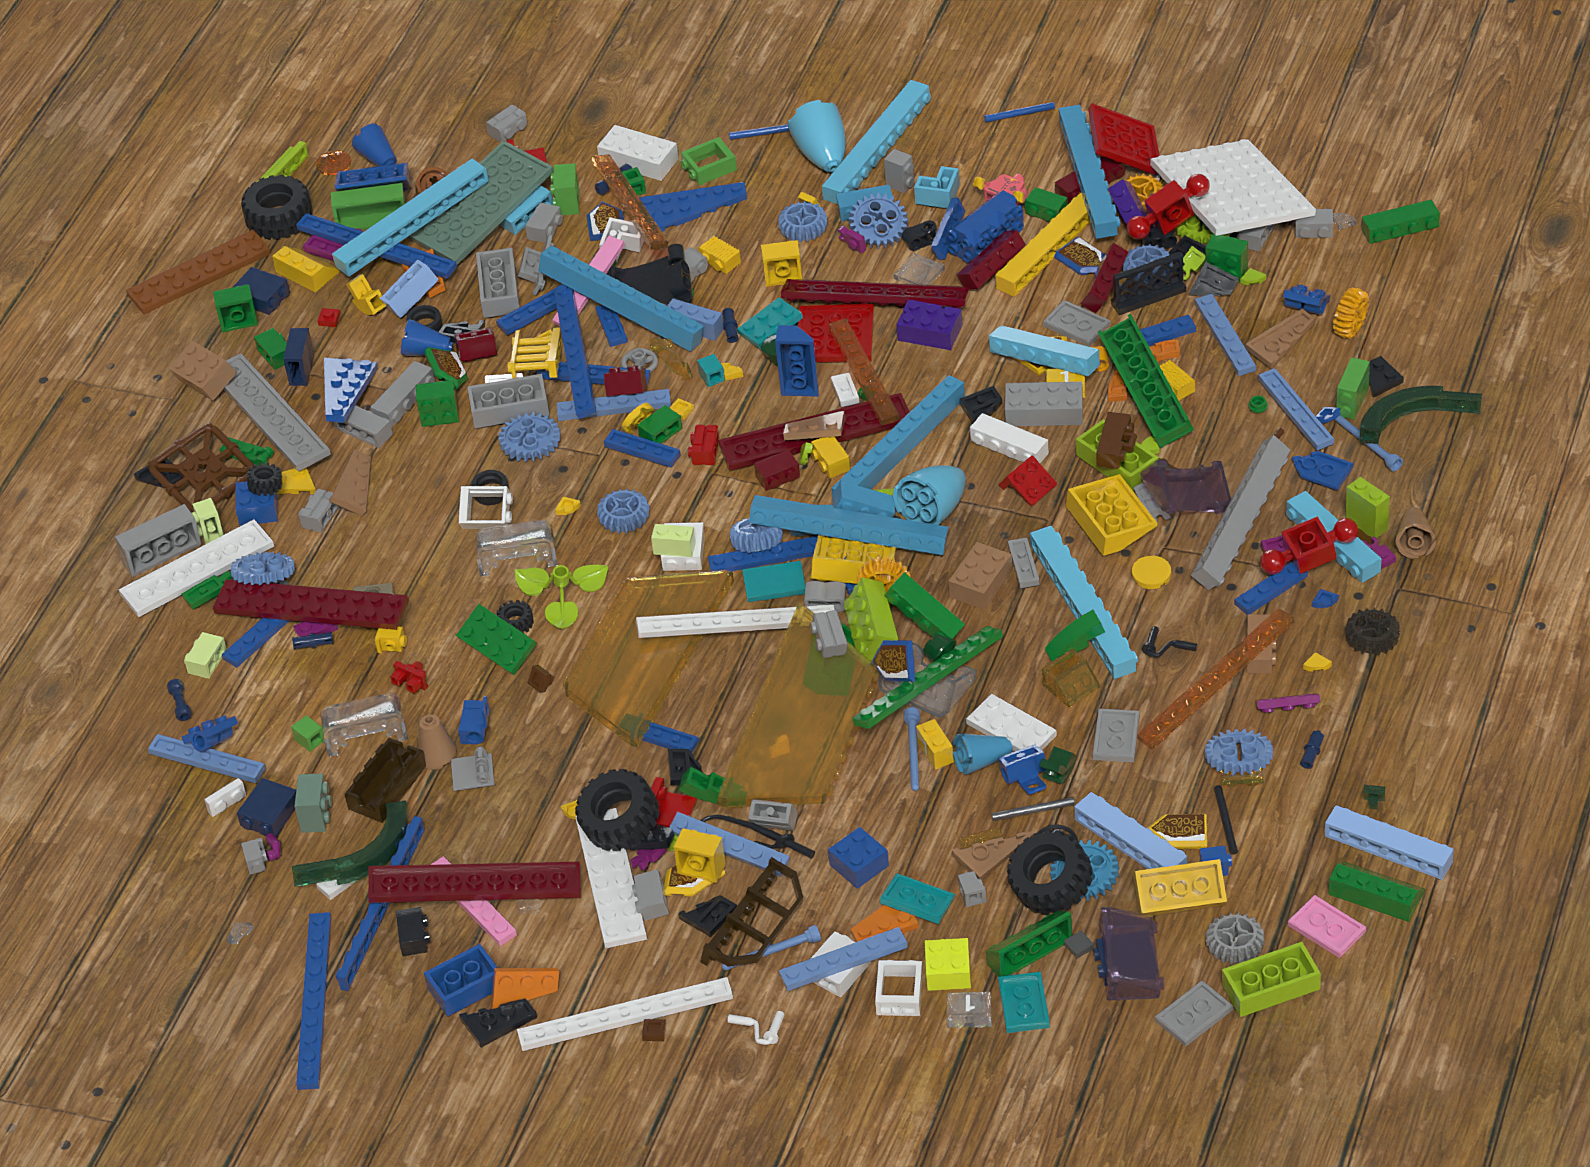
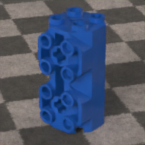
M1004 190L996 193L947 231L949 252L968 263L1004 231L1017 230L1018 233L1021 232L1024 227L1023 208L1021 205H1016L1017 199L1015 196Z

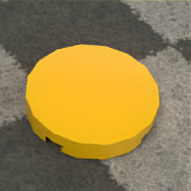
M648 402L639 405L625 418L621 429L625 433L633 434V430L635 428L638 429L637 424L652 415L651 411H654V408Z
M1145 556L1138 559L1132 566V579L1142 588H1160L1164 583L1166 585L1171 578V566L1162 557Z

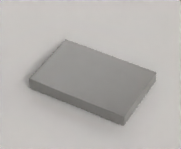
M1063 300L1043 321L1044 327L1088 347L1100 337L1097 331L1101 330L1103 332L1111 325L1110 320L1066 300Z
M1098 709L1093 760L1134 762L1140 711Z
M1202 980L1157 1014L1155 1022L1186 1047L1233 1011V1005Z

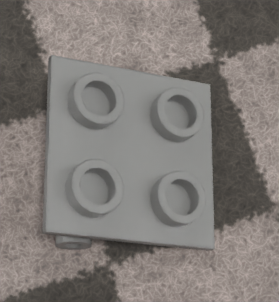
M477 747L474 752L475 756L451 759L453 790L493 786L492 754H487L483 747Z

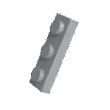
M1021 538L1008 541V548L1010 554H1012V562L1019 587L1026 588L1040 585L1028 539Z

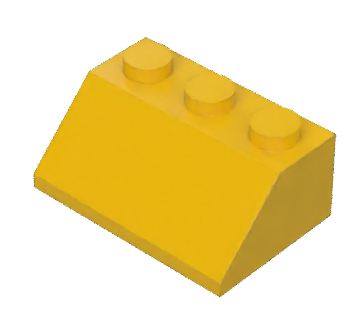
M284 246L272 256L276 273L315 293L340 272L338 268L297 248Z

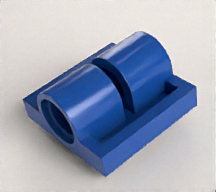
M1297 284V286H1291V288L1286 289L1283 297L1285 298L1286 307L1298 310L1304 309L1306 312L1322 315L1326 304L1330 301L1331 295L1325 294L1326 291L1314 289L1312 291L1308 290V287L1305 285Z
M224 715L216 718L215 722L212 719L201 723L202 727L198 725L188 729L189 733L181 737L184 744L191 742L197 751L202 752L231 738L233 734L232 726L238 724L236 716L227 718Z

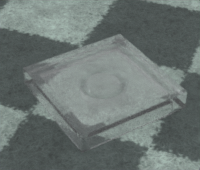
M913 253L895 272L894 279L905 284L931 285L945 270V265Z

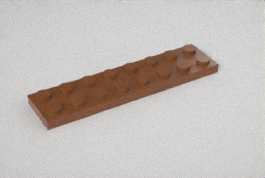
M251 230L127 289L126 292L128 297L144 315L270 255L271 251L254 230Z

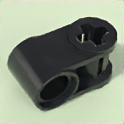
M928 220L913 227H908L902 232V239L911 251H917L920 248L932 245L936 236L935 230L937 225L934 221Z
M1157 227L1150 228L1148 236L1143 238L1140 247H1142V244L1145 246L1151 244V246L1158 245L1159 248L1169 249L1176 245L1177 238L1173 231L1164 235Z

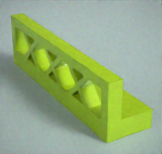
M299 141L295 147L290 146L261 178H269L271 175L290 176L309 156L306 143Z

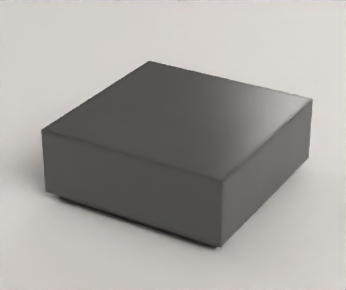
M1082 930L1064 940L1065 947L1076 959L1094 948V944Z

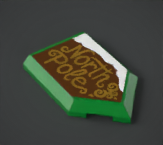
M432 347L424 350L435 376L441 380L442 378L447 381L453 380L456 390L469 379L455 351Z

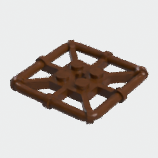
M207 423L183 439L175 441L173 446L148 462L147 468L166 489V493L170 496L172 495L181 505L185 504L192 513L194 512L193 505L186 500L179 490L190 484L196 491L194 503H197L201 500L202 492L213 485L219 491V493L211 497L213 504H216L223 498L227 499L231 496V493L236 490V483L247 481V471H249L250 467L253 468L254 464L238 449L239 446L235 442L232 443L219 428L212 425V423ZM206 433L203 448L192 455L185 446ZM212 433L227 447L217 456L209 449ZM177 451H180L187 458L180 464H160ZM234 454L246 468L226 467L222 461ZM205 467L206 471H199V469ZM160 472H178L183 476V479L175 484H171ZM227 475L242 476L227 487H223L219 480Z

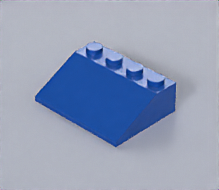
M408 162L339 171L336 175L335 189L336 191H345L402 183L403 189L406 191L408 188H411Z

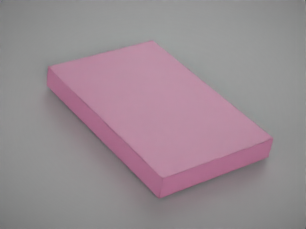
M1316 895L1288 921L1289 927L1338 958L1366 932V926Z

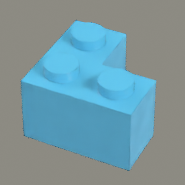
M941 166L937 178L919 176L914 187L915 204L948 208L951 199L955 198L960 186L959 169Z

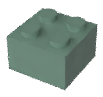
M323 773L298 775L295 810L301 833L326 832L327 823H330V811L328 809L332 807V796L328 795L329 784L325 782Z

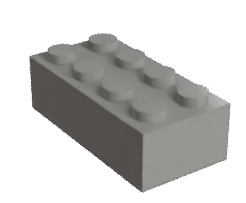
M506 248L477 252L483 317L507 315L520 308L513 249Z
M542 374L468 386L475 428L511 422V417L517 419L518 414L523 417L525 412L528 416H531L532 412L535 413V416L539 413H542V417L549 415Z
M1082 382L1006 383V423L1013 426L1083 425Z
M185 504L115 537L122 564L132 577L201 545L195 518Z

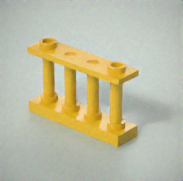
M553 328L552 335H549V337L522 339L520 330H516L515 337H512L513 351L511 362H508V373H512V379L517 377L518 371L540 369L549 371L550 378L557 377L562 350L561 328Z

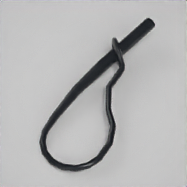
M719 814L709 815L700 820L702 822L710 819L729 821L750 828L776 841L773 845L754 841L760 845L771 849L788 847L811 859L815 855L814 850L795 842L794 835H781L753 822Z

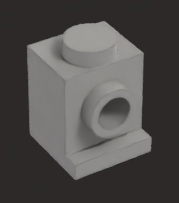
M262 838L241 843L249 873L254 874L265 871L264 862L268 860Z
M974 871L958 875L959 890L965 906L970 907L986 903V889L981 878L977 879Z

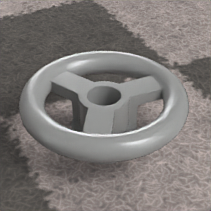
M645 348L633 349L627 352L621 360V366L624 368L628 367L627 360L634 362V365H638L639 368L644 366L645 363L652 362L651 366L646 368L650 372L658 365L657 355Z

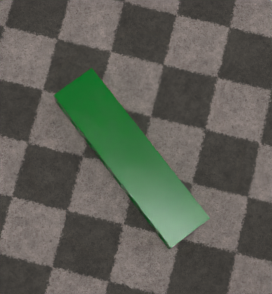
M1130 313L1128 315L1129 318L1103 332L1101 330L1097 332L1159 447L1162 448L1194 431V428Z

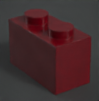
M491 327L454 334L456 351L460 361L471 362L475 358H490L492 355L497 354L495 336Z
M638 365L628 366L627 370H620V367L609 368V371L604 373L606 396L635 394L647 391L645 368H639Z
M789 450L754 463L755 476L765 491L800 478L799 463Z

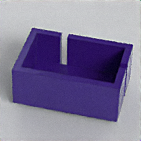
M908 299L903 313L896 324L898 341L952 350L963 326L962 309L947 306L943 309L942 305Z

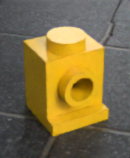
M398 627L397 630L378 628L375 637L377 652L382 653V650L402 652L403 647L407 645V636L404 635L403 627Z

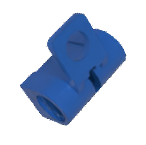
M487 696L483 697V701L464 700L458 729L461 744H480L484 741L490 714Z
M1034 744L999 757V765L1005 782L1011 784L1017 781L1027 794H1033L1046 789V784L1038 777V773L1045 770L1039 766L1042 758L1045 759L1044 752ZM1033 784L1039 785L1035 788H1029V786Z

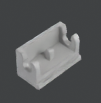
M1151 479L1134 487L1139 500L1157 523L1156 517L1158 515H1162L1165 520L1171 518Z

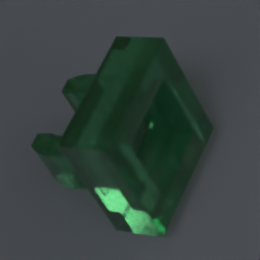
M1364 785V800H1369V809L1378 810V801H1385L1386 786Z

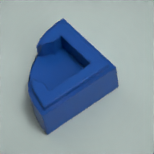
M1323 407L1316 415V418L1321 424L1332 421L1341 415L1340 408Z
M1320 589L1312 602V607H1330L1339 600V595Z

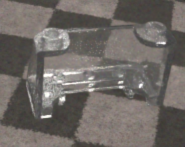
M539 520L480 529L476 533V558L480 576L490 575L491 567H498V560L536 555L537 561L545 560L548 567L558 566L554 529L550 521Z
M913 643L914 671L917 673L928 667V664L923 663V649L918 644ZM963 666L957 670L956 676L948 674L906 704L933 716L944 717L950 713L972 686L976 679L977 670ZM880 673L878 686L884 694H887L889 691L900 686L904 681H886Z
M386 693L327 706L320 712L322 730L329 757L339 755V747L342 744L343 747L347 746L346 739L386 731L387 737L394 734L397 736L398 741L408 740L400 698L395 693Z

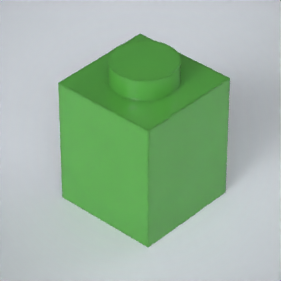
M307 715L291 726L294 740L309 752L325 741L322 727Z

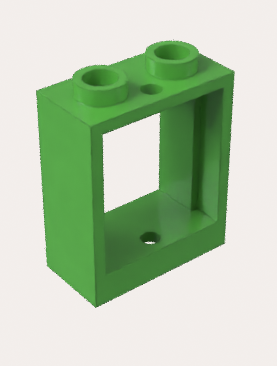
M720 137L681 152L682 160L680 162L682 168L688 171L690 178L695 180L698 185L737 170L735 155ZM715 154L720 159L700 168L696 165V162Z

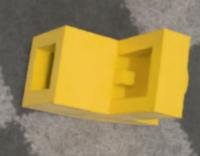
M363 274L358 275L346 284L354 297L352 299L353 303L366 315H374L386 307L380 300L382 294L379 289L372 290Z

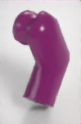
M270 833L266 836L265 840L272 850L267 851L266 855L269 861H274L280 858L281 848L280 841L274 834Z

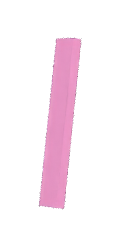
M608 236L589 265L606 274L624 248V241ZM574 290L579 315L590 298ZM557 312L552 321L554 324L560 326Z

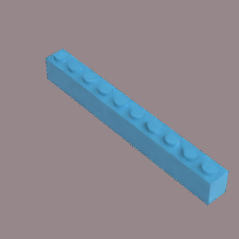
M1080 105L1059 108V123L1095 238L1118 235L1117 227H1120L1119 216H1115L1116 207L1115 204H1111L1113 203L1110 192L1108 193L1107 180L1104 181V169H1100V157H1096L1098 154L1095 153L1093 146V136L1089 134L1090 126L1089 123H1086L1085 111L1082 112Z
M552 245L541 253L539 272L690 352L701 343L704 325Z
M948 375L831 488L832 493L840 481L872 489L960 404V398L965 397L964 382Z
M759 495L754 496L749 523L939 555L944 554L948 534L947 526Z

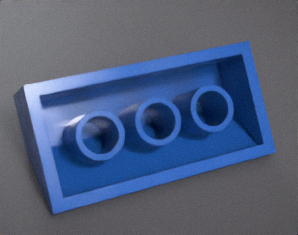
M778 325L775 344L781 396L819 397L814 339L798 326Z

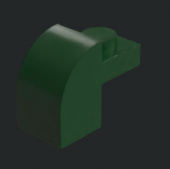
M1053 746L1049 760L1042 758L1039 765L1045 769L1042 777L1060 784L1065 783L1074 768L1078 756Z

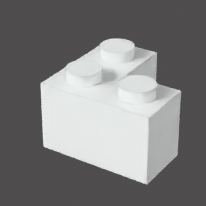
M609 217L599 249L607 237L612 236L624 241L625 246L623 249L640 252L645 240V225Z

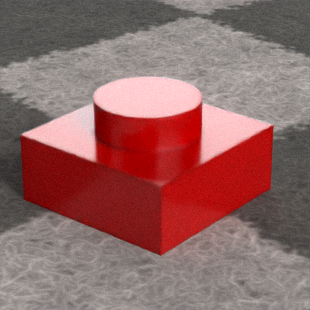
M322 308L317 320L318 326L336 327L341 316L340 309Z

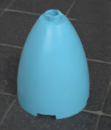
M816 100L797 108L796 114L791 120H788V129L794 142L813 164L827 172H834L843 161L845 153V130L838 107L833 102L821 103V100Z
M937 465L926 467L907 475L894 488L893 500L897 512H901L910 521L939 525L952 513L963 495L966 483L964 472L954 466Z

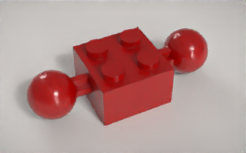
M1194 174L1188 178L1185 189L1173 180L1156 193L1150 195L1144 200L1149 214L1145 217L1134 216L1128 221L1126 229L1129 236L1134 239L1145 238L1149 234L1150 225L1152 224L1166 235L1194 215L1189 198L1191 196L1202 197L1208 193L1210 188L1208 178L1203 174Z
M1318 516L1282 531L1283 544L1286 550L1283 552L1276 549L1265 551L1261 555L1260 566L1265 573L1275 575L1284 569L1286 562L1292 560L1299 573H1304L1337 559L1334 542H1353L1359 533L1358 525L1350 518H1342L1334 524L1332 531L1327 532Z

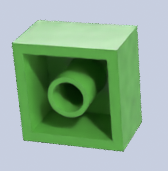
M576 164L554 165V172L551 173V183H554L551 184V195L555 197L553 198V205L560 207L561 215L579 214V184Z

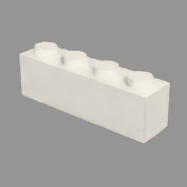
M982 413L970 427L972 442L1021 462H1024L1033 455L1041 463L1049 454L1047 439Z

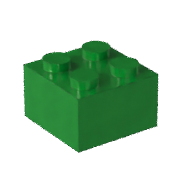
M1213 233L1206 246V262L1239 278L1238 282L1240 283V278L1248 270V241L1223 235L1216 236Z
M249 284L213 291L222 333L258 325Z
M453 380L415 385L416 401L422 427L459 423L458 403Z

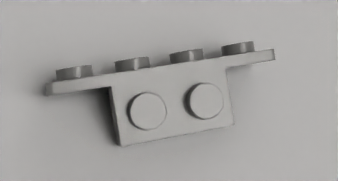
M548 235L543 245L542 252L545 251L551 245H554V243L551 242L552 235ZM525 247L518 276L535 282L532 294L536 296L538 290L542 291L545 284L543 278L546 276L538 271L541 252Z

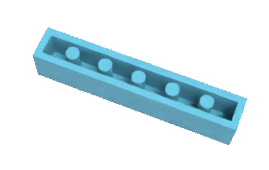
M1002 325L989 335L990 352L1085 376H1089L1100 366L1099 349Z
M1306 491L1287 501V517L1297 525L1318 516L1326 531L1330 532L1338 521L1335 516ZM1358 537L1351 543L1334 542L1338 563L1344 566L1353 577H1356L1362 583L1381 572V558Z

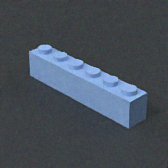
M1090 792L1074 806L1075 820L1145 868L1153 869L1187 864V856L1182 850L1176 849L1168 841L1161 839L1150 829L1137 823L1134 818L1128 817L1119 808L1107 803L1102 797Z
M1336 805L1325 822V837L1441 880L1444 879L1453 863V848L1429 840L1426 837L1415 835L1407 830L1377 821L1366 815L1350 811L1347 808Z

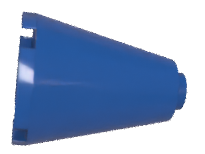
M376 123L362 127L360 129L361 133L358 136L355 134L353 137L352 147L354 150L376 166L397 163L396 156L382 127Z
M408 320L404 331L405 336L402 339L401 355L426 356L424 350L429 347L452 351L454 343L451 342L450 337L415 320Z

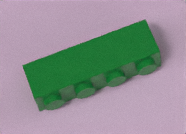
M1432 199L1362 216V232L1368 243L1373 244L1439 227L1440 212Z
M905 572L884 595L891 604L897 606L906 617L911 618L923 631H926L933 638L935 633L953 639L965 625Z

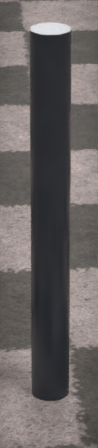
M1217 785L1214 787V792L1229 852L1235 855L1238 853L1223 789L1222 786Z

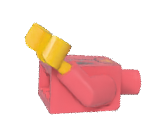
M1018 173L1014 177L1003 174L990 182H985L984 178L975 177L973 182L974 187L984 190L985 202L1002 190L1015 196L1017 206L1025 204V199L1028 197L1024 178Z

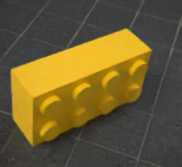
M1220 859L1139 870L1133 874L1140 917L1224 906L1227 902Z

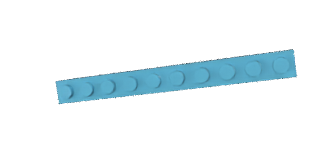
M913 80L907 83L822 185L823 200L837 204L836 194L858 189L864 178L868 177L869 172L877 166L879 160L886 155L888 149L895 144L907 126L913 122L917 114H920L922 108L929 103L931 99L929 85Z
M472 158L333 252L332 256L335 266L348 277L487 183L489 179L486 168Z
M1052 525L1031 532L1030 545L1074 617L1077 619L1094 609L1105 632L1091 639L1090 642L1113 679L1136 672L1138 658L1135 651L1130 650L1129 643L1125 637H1122L1119 626L1113 623L1111 614L1108 610L1104 609L1101 598H1097L1093 585L1087 582L1084 571H1080L1078 568L1077 560L1071 557L1068 546L1062 543L1060 533L1055 532Z

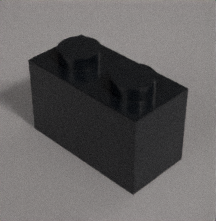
M421 907L397 910L398 937L402 957L427 953V944L430 943L429 931H425V927H429L427 914H422Z

